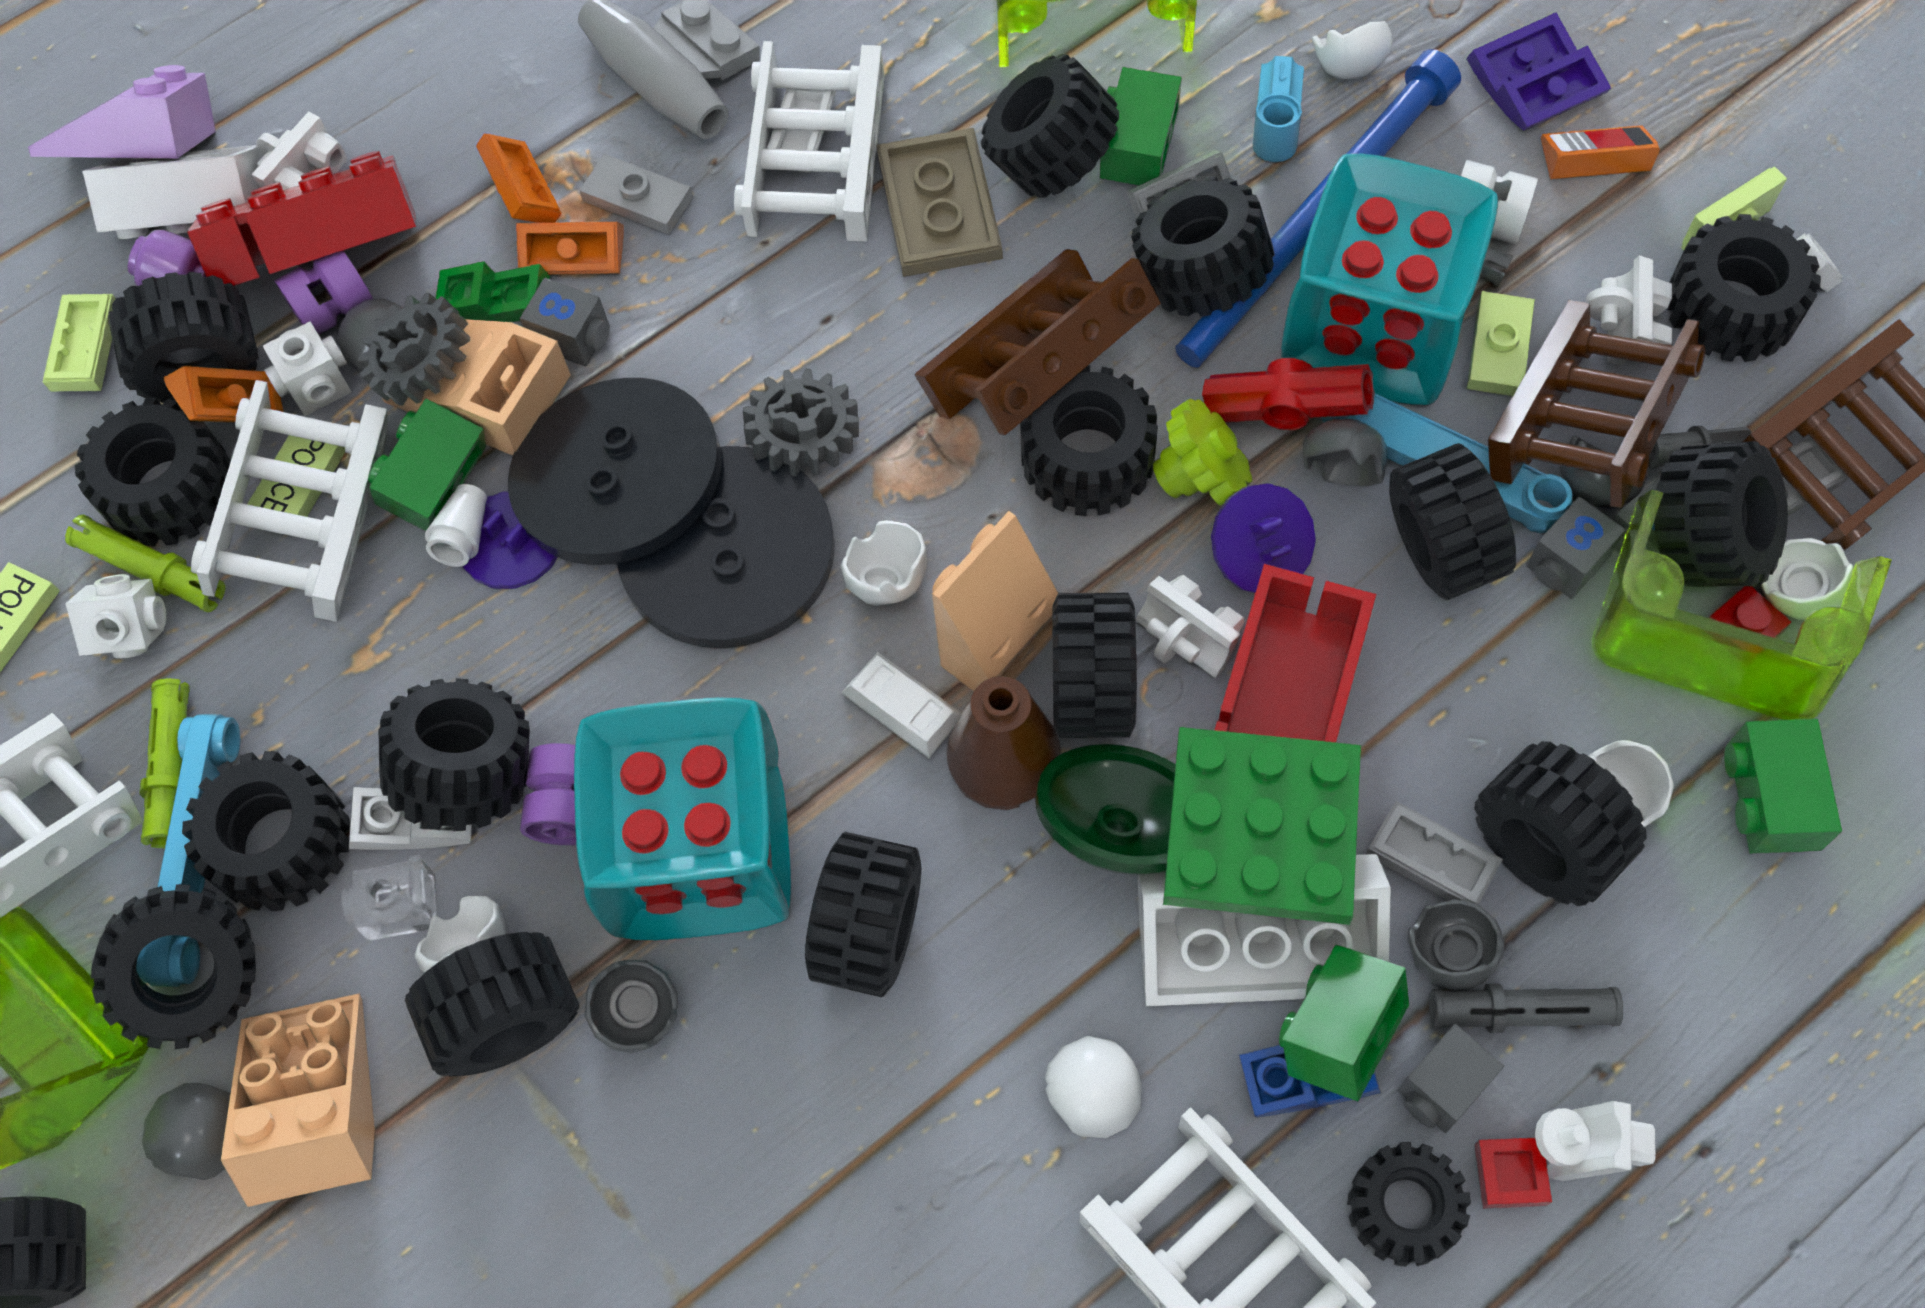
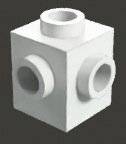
M311 321L296 329L286 331L278 338L263 345L273 364L264 369L269 380L280 397L291 394L304 416L352 392L338 369L347 364L331 335L321 340Z
M126 574L107 576L95 581L94 585H86L65 603L79 656L112 652L114 658H130L143 654L148 650L147 647L164 631L166 624V608L162 598L155 595L152 579L130 581L129 575Z

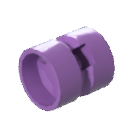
M344 251L313 260V268L310 270L297 267L274 280L301 325L311 321L318 335L336 326L339 314L346 315L349 309L362 301L373 299ZM320 283L331 298L330 301L321 305L318 304L310 291Z
M551 743L539 745L530 751L526 785L533 792L526 795L523 800L520 831L524 836L547 844L576 845L575 745Z

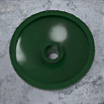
M1095 744L1071 749L1054 758L1040 775L1035 795L1038 817L1046 831L1060 846L1076 858L1092 866L1115 873L1131 875L1154 874L1166 871L1175 763L1152 752L1125 745Z

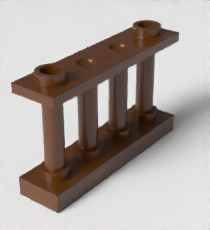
M1065 249L914 375L940 417L951 419L976 398L982 403L999 434L1007 435L1161 303L1138 259L1131 258L1105 281L1100 282L1092 279L1077 250Z
M1568 300L1488 438L1489 469L1493 481L1512 485L1522 465H1529L1532 460L1610 476L1611 506L1622 508L1632 488H1640L1643 485L1648 471L1649 455L1689 378H1697L1701 372L1705 358V346L1698 344L1699 321L1687 319L1674 346L1597 333L1596 327L1590 326V303ZM1592 354L1662 366L1654 381L1578 366L1583 358L1588 359ZM1574 388L1643 401V404L1635 417L1558 401L1563 392L1570 393ZM1552 424L1623 437L1624 440L1615 454L1538 437L1543 428H1550Z
M1900 319L1742 441L1759 442L1760 446H1765L1770 451L1772 458H1775L1779 466L1781 475L1833 530L1820 541L1826 544L1837 543L1844 551L1872 529L1865 519L1925 472V454L1864 392L1867 386L1862 381L1868 374L1876 381L1882 378L1925 422V388L1900 363L1904 358L1897 352L1915 334ZM1832 402L1839 409L1846 406L1907 471L1888 485L1827 421L1831 415L1825 408ZM1795 431L1803 438L1809 435L1870 501L1851 515L1790 450L1793 444L1788 437Z

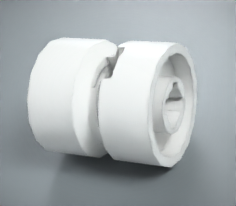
M1466 160L1461 176L1481 183L1498 195V210L1491 238L1517 245L1538 178L1512 171L1500 177L1497 176L1495 167Z

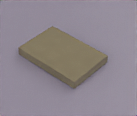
M974 128L876 145L903 277L1003 259L1001 240Z

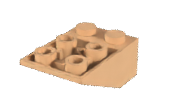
M465 319L468 325L463 331L470 336V342L459 347V350L467 357L465 361L455 362L452 367L456 374L454 379L443 377L439 381L440 392L434 394L430 389L425 390L422 401L417 404L409 397L403 406L396 404L392 399L388 401L383 399V401L406 412L410 410L417 412L425 398L482 427L484 429L486 445L513 456L539 416L552 406L571 376L557 340L511 322Z
M1010 511L995 526L991 523L986 525L972 542L971 552L958 566L951 564L945 568L936 579L932 588L941 667L973 691L983 681L992 677L1006 676L1016 679L1053 638L1052 608L1058 592L1016 515Z
M360 993L241 1019L221 1162L247 1207L370 1180L372 1177L375 1127L363 1002Z

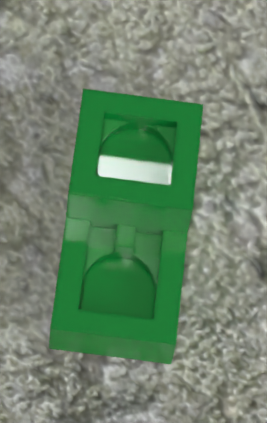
M485 261L443 269L439 272L436 299H439L441 296L459 311V314L464 319L498 322L521 321V315L544 278L549 279L550 275L540 264L496 273Z

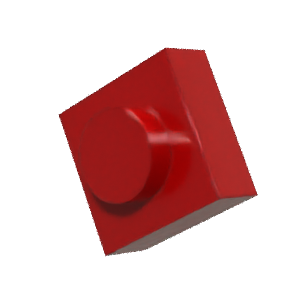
M1744 586L1716 610L1703 626L1744 664H1748L1779 637L1791 624V621L1752 586Z
M1536 1138L1478 1140L1474 1144L1483 1209L1547 1206L1552 1203L1547 1162L1537 1147Z

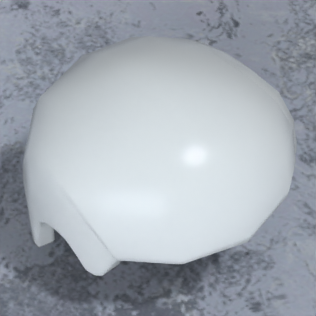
M1381 21L1369 22L1344 35L1336 30H1329L1327 38L1320 39L1318 36H1314L1312 41L1319 63L1326 73L1337 79H1358L1366 76L1386 61L1390 53L1393 37L1387 23Z
M888 520L879 521L870 537L860 540L855 536L849 544L846 557L843 558L841 564L846 588L865 603L874 606L894 604L908 599L917 591L925 577L927 569L926 546L922 534L907 523Z
M1813 538L1790 539L1785 542L1782 556L1779 558L1778 566L1773 575H1769L1768 580L1761 584L1762 591L1766 599L1783 614L1797 620L1820 619L1839 609L1848 597L1853 581V565L1849 563L1839 544H1826Z
M1621 740L1601 747L1588 755L1603 769L1606 768L1616 777V781L1627 789L1633 798L1631 801L1640 809L1644 819L1641 824L1644 827L1662 817L1668 810L1674 782L1668 763L1652 747L1629 740Z
M466 896L459 901V911L455 917L445 920L436 915L433 916L427 937L420 941L416 948L415 959L420 970L425 973L445 957L466 946L491 937L507 934L506 924L499 905L488 896Z
M1092 1036L1083 1037L1062 1046L1048 1064L1045 1077L1047 1087L1045 1090L1049 1102L1070 1130L1082 1137L1108 1138L1128 1128L1141 1109L1142 1083L1139 1072L1128 1053L1112 1040Z

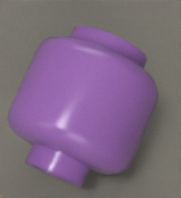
M166 230L152 231L147 237L140 236L135 241L129 255L128 272L134 276L137 286L141 285L144 279L164 277L166 273L177 272L178 275H187L189 272L202 273V277H206L191 240Z

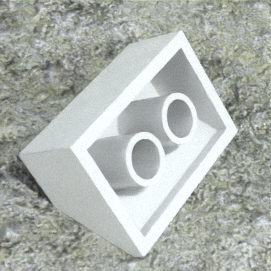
M257 145L188 151L178 159L118 158L84 170L82 172L97 232L116 231L118 239L149 235L148 227L166 226V230L174 234L187 233L196 220V214L202 212L201 207L227 198H231L233 206L248 202L247 198L252 196L251 191L261 188L251 174L257 169L255 165L264 155Z

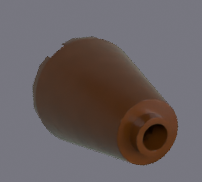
M1006 676L989 678L975 689L954 726L947 745V763L950 773L965 797L985 808L1001 810L1020 807L1019 804L1035 798L1037 784L1044 768L1054 758L1061 755L1060 741L1052 723L1026 687L1016 679Z

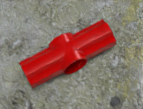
M1295 358L1276 359L1269 363L1267 371L1211 375L1209 379L1204 380L1202 391L1204 404L1210 413L1217 412L1225 422L1262 420L1265 424L1280 430L1300 429L1307 425L1309 418L1366 415L1369 410H1373L1375 396L1373 374L1368 364L1313 368L1309 363Z

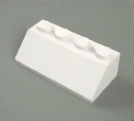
M1377 854L1356 855L1354 910L1350 925L1163 905L1166 871L1138 875L1139 928L1146 1006L1305 999L1306 987L1312 970L1318 964L1324 966L1335 944L1389 962L1391 887Z

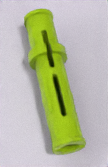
M85 514L78 515L72 520L74 524L84 528L83 533L68 526L65 534L67 545L89 553L142 580L152 579L154 591L163 596L173 594L198 606L207 613L217 608L218 604L208 599L209 596L202 594L197 574L191 572V567L187 566V562L183 557L173 552L162 554L92 520L91 517ZM219 580L214 597L220 600L223 599L226 585L224 581Z
M172 678L156 680L151 686L152 706L147 752L148 763L146 778L140 781L139 794L144 798V820L140 842L145 846L151 844L153 848H165L182 765L177 738L180 724L187 717L190 686L186 682L180 684L179 679Z

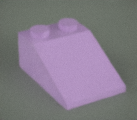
M180 65L157 67L153 70L154 74L152 76L133 81V86L28 146L30 157L178 159L216 132L205 73H186L185 67Z

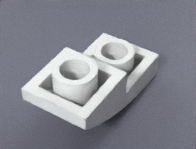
M353 787L349 849H424L469 844L471 841V825H466V831L453 832V827L442 826L440 831L428 829L427 822L420 821L414 824L404 819V811L395 812L388 805V796H383L381 789Z

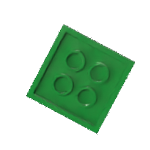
M1179 727L1163 905L1350 925L1354 910L1361 745Z

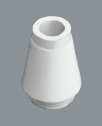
M460 484L456 487L455 492L425 532V539L427 541L426 551L433 559L444 565L460 567L466 565L470 558L477 555L487 501L484 491L470 484Z

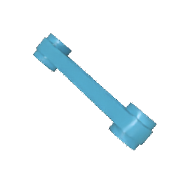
M1376 393L1373 410H1369L1366 415L1322 417L1323 423L1332 419H1355L1368 424L1383 436L1387 448V459L1402 466L1460 443L1467 447L1482 462L1490 474L1488 446ZM1526 464L1522 465L1512 485L1494 481L1504 501L1509 517L1521 522L1530 531L1536 533H1546L1573 502L1572 490L1567 481L1557 475L1545 474ZM1536 500L1547 501L1553 508L1542 506Z
M198 714L194 717L184 718L180 724L177 742L182 765L158 887L162 886L163 891L175 890L176 884L190 885L189 891L201 893L204 888L205 878L193 867L196 863L187 857L184 845L190 842V840L182 834L183 821L193 818L186 808L190 798L199 799L203 791L198 788L200 783L206 777L213 781L220 775L217 767L227 761L229 763L235 761L238 756L241 741L240 729L236 719L232 717H225L221 714ZM169 935L152 941L141 950L136 965L138 975L144 983L154 987H179L181 984H191L197 976L200 964L198 942L194 938L183 935Z

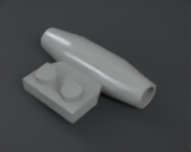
M588 0L582 6L578 15L579 26L606 64L657 112L702 139H710L716 136L726 125L729 116L727 107L706 79L719 78L722 81L751 66L753 62L760 61V46L708 0H684L661 12V17L654 27L610 0Z

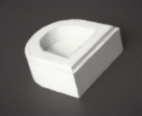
M1804 233L1796 239H1804L1811 247L1807 255L1817 257L1819 268L1816 274L1821 276L1820 287L1826 293L1843 282L1841 279L1843 276L1809 233Z

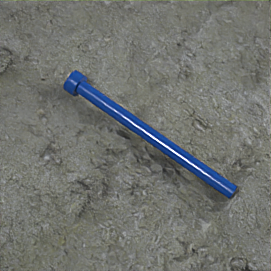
M1434 49L1423 51L1406 70V86L1346 154L1385 156L1429 105H1442L1461 83V73L1456 63L1441 51ZM1331 171L1271 238L1275 254L1272 257L1274 266L1272 272L1265 274L1267 281L1261 288L1253 289L1251 291L1253 296L1246 301H1237L1232 304L1233 308L1224 312L1221 309L1214 310L1211 315L1202 316L1175 347L1176 353L1182 361L1191 367H1200L1302 251Z

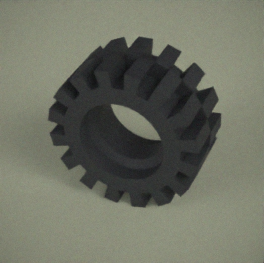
M1399 1142L1396 1147L1390 1148L1387 1145L1379 1149L1374 1156L1369 1157L1356 1173L1352 1181V1189L1348 1193L1347 1205H1351L1352 1209L1349 1220L1351 1226H1357L1361 1233L1357 1237L1364 1247L1367 1244L1371 1245L1376 1250L1374 1256L1383 1261L1386 1258L1395 1260L1394 1265L1406 1267L1410 1263H1416L1417 1266L1428 1264L1435 1258L1438 1259L1456 1245L1462 1237L1460 1235L1462 1230L1468 1226L1470 1215L1466 1214V1208L1471 1204L1470 1192H1463L1461 1185L1466 1181L1461 1171L1454 1173L1448 1166L1452 1160L1444 1153L1440 1158L1431 1153L1433 1147L1422 1143L1419 1148L1411 1147V1142ZM1400 1180H1410L1420 1184L1428 1192L1432 1201V1215L1429 1222L1423 1227L1408 1229L1397 1225L1387 1214L1384 1205V1196L1389 1185Z

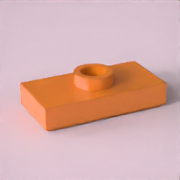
M484 133L476 148L511 217L536 223H556L562 213L526 142Z

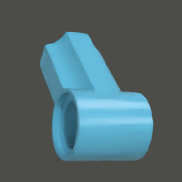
M1275 56L1270 62L1261 64L1252 144L1257 156L1269 162H1283L1290 159L1298 147L1302 115L1301 101L1304 67L1298 65L1293 57Z

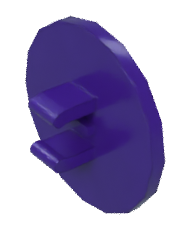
M1264 483L1243 487L1226 499L1215 516L1211 543L1214 560L1223 576L1240 590L1255 593L1264 564L1304 574L1312 561L1316 537L1313 519L1304 502L1287 488Z
M503 491L487 497L478 553L475 557L470 558L468 563L462 567L478 583L494 589H516L536 582L553 567L558 557L539 547L529 537L512 509L508 491Z

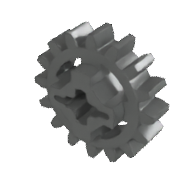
M425 293L420 302L412 295L407 296L404 308L400 310L392 304L389 307L390 317L386 321L376 319L373 324L377 329L373 336L364 337L362 341L370 348L369 351L358 356V361L366 367L360 375L369 383V387L384 400L392 399L401 406H403L408 397L416 404L420 403L423 399L424 391L430 389L434 394L439 393V381L443 377L453 380L456 376L452 370L455 362L465 361L467 357L459 350V347L470 342V336L463 331L468 322L445 298L441 296L439 299H436L430 293Z
M806 368L802 378H794L790 370H784L782 382L777 383L775 380L767 377L764 379L765 393L752 390L749 393L751 406L743 407L745 441L747 445H753V454L756 460L769 456L770 470L775 472L783 464H787L790 467L791 476H797L801 466H808L813 475H817L820 470L819 463L826 461L829 465L837 467L839 465V452L852 453L853 438L859 437L858 403L856 399H849V391L846 384L833 388L831 374H825L818 381L813 379L811 369Z

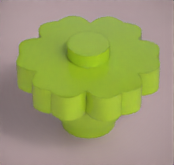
M1188 399L1171 410L1172 418L1166 422L1171 445L1164 448L1160 453V458L1153 463L1155 477L1168 495L1173 498H1179L1183 494L1192 496L1198 491L1202 493L1209 492L1214 501L1221 506L1228 497L1253 482L1248 459L1237 447L1238 443L1235 434L1217 412L1210 413L1207 406L1200 399Z

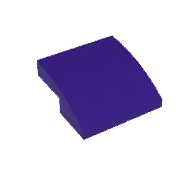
M1557 12L1472 50L1466 58L1488 94L1504 114L1523 131L1597 98L1611 89L1588 45L1577 50Z

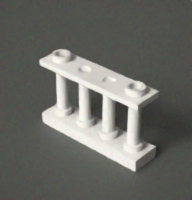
M763 41L761 61L753 62L751 71L752 91L756 92L744 185H736L734 193L736 216H743L747 236L757 237L760 211L836 215V220H844L847 241L867 242L877 154L876 145L878 144L885 79L881 46L862 45L859 66L852 65L850 70L778 68L773 42ZM777 88L850 91L851 96H856L855 106H847L846 111L774 108ZM771 128L845 131L846 137H851L850 147H842L841 152L767 149ZM766 170L837 172L841 174V178H846L845 189H837L836 194L763 191Z
M256 380L250 399L242 398L239 403L235 425L236 429L240 430L207 540L206 542L199 540L194 548L191 572L197 574L202 594L212 597L215 595L221 573L305 590V596L312 597L314 617L337 622L371 499L369 489L371 484L368 483V476L374 463L383 454L388 436L387 409L365 404L360 423L351 422L350 426L272 410L267 382ZM264 430L342 446L345 447V453L351 454L347 470L338 468L335 473L257 456ZM250 477L332 494V500L338 501L334 517L325 515L323 520L243 504L242 502ZM235 525L318 541V546L325 548L321 564H311L308 569L228 552Z
M53 713L0 745V815L25 841L0 858V918L143 823V819L129 792L120 781L98 793L78 773L74 766L82 762L83 759L65 725ZM50 781H53L78 808L49 827H46L21 800Z
M1191 1107L1181 1116L1178 1129L1189 1140L1122 1204L1115 1200L1109 1206L1098 1194L1080 1211V1224L1156 1308H1244L1297 1255L1325 1284L1303 1308H1342L1344 1305L1347 1308H1372L1376 1304L1367 1293L1372 1286L1365 1275L1346 1258H1342L1337 1262L1229 1148L1233 1140L1225 1128L1209 1114H1206L1201 1119ZM1207 1159L1233 1188L1167 1252L1159 1249L1153 1254L1136 1236L1142 1230L1139 1223ZM1252 1206L1279 1236L1212 1302L1205 1298L1198 1304L1181 1285L1187 1279L1184 1272Z

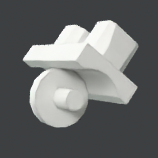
M308 111L291 131L286 130L279 139L269 133H263L257 139V147L264 156L256 163L257 169L251 175L261 187L280 182L283 190L298 186V182L302 180L301 175L318 168L330 166L332 173H337L347 162V156L341 144L328 134L321 118Z
M1639 255L1634 259L1633 268L1629 272L1618 277L1603 279L1601 288H1597L1587 295L1585 302L1590 303V317L1601 321V328L1607 330L1609 335L1666 345L1672 344V328L1653 321V316L1657 317L1668 308L1672 300V283L1653 277L1652 259ZM1607 357V362L1620 366L1628 361Z
M1181 575L1171 582H1167L1158 576L1149 584L1147 599L1136 617V621L1146 628V632L1159 640L1153 656L1164 664L1177 653L1189 663L1194 662L1216 678L1225 669L1245 623L1244 617L1230 607H1220L1213 614L1199 604L1202 596L1199 585L1185 575Z
M1611 1101L1573 1110L1567 1108L1554 1109L1543 1114L1536 1124L1535 1138L1537 1147L1542 1156L1550 1162L1547 1166L1549 1179L1567 1181L1630 1171L1631 1165L1644 1166L1654 1164L1655 1128L1653 1124L1631 1121V1104Z

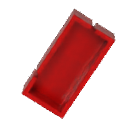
M380 151L370 152L351 159L350 169L333 174L330 166L301 175L302 180L298 182L299 185L283 190L281 183L278 182L251 191L252 196L247 198L248 202L233 206L231 198H227L201 207L202 212L196 214V220L187 233L206 277L213 275L222 278L224 284L231 283L235 286L259 278L260 275L256 266L264 263L269 274L416 227V213L394 156L382 159Z
M1264 564L1220 709L1219 719L1214 730L1336 742L1377 594L1325 581L1316 615L1307 613L1305 611L1314 577Z

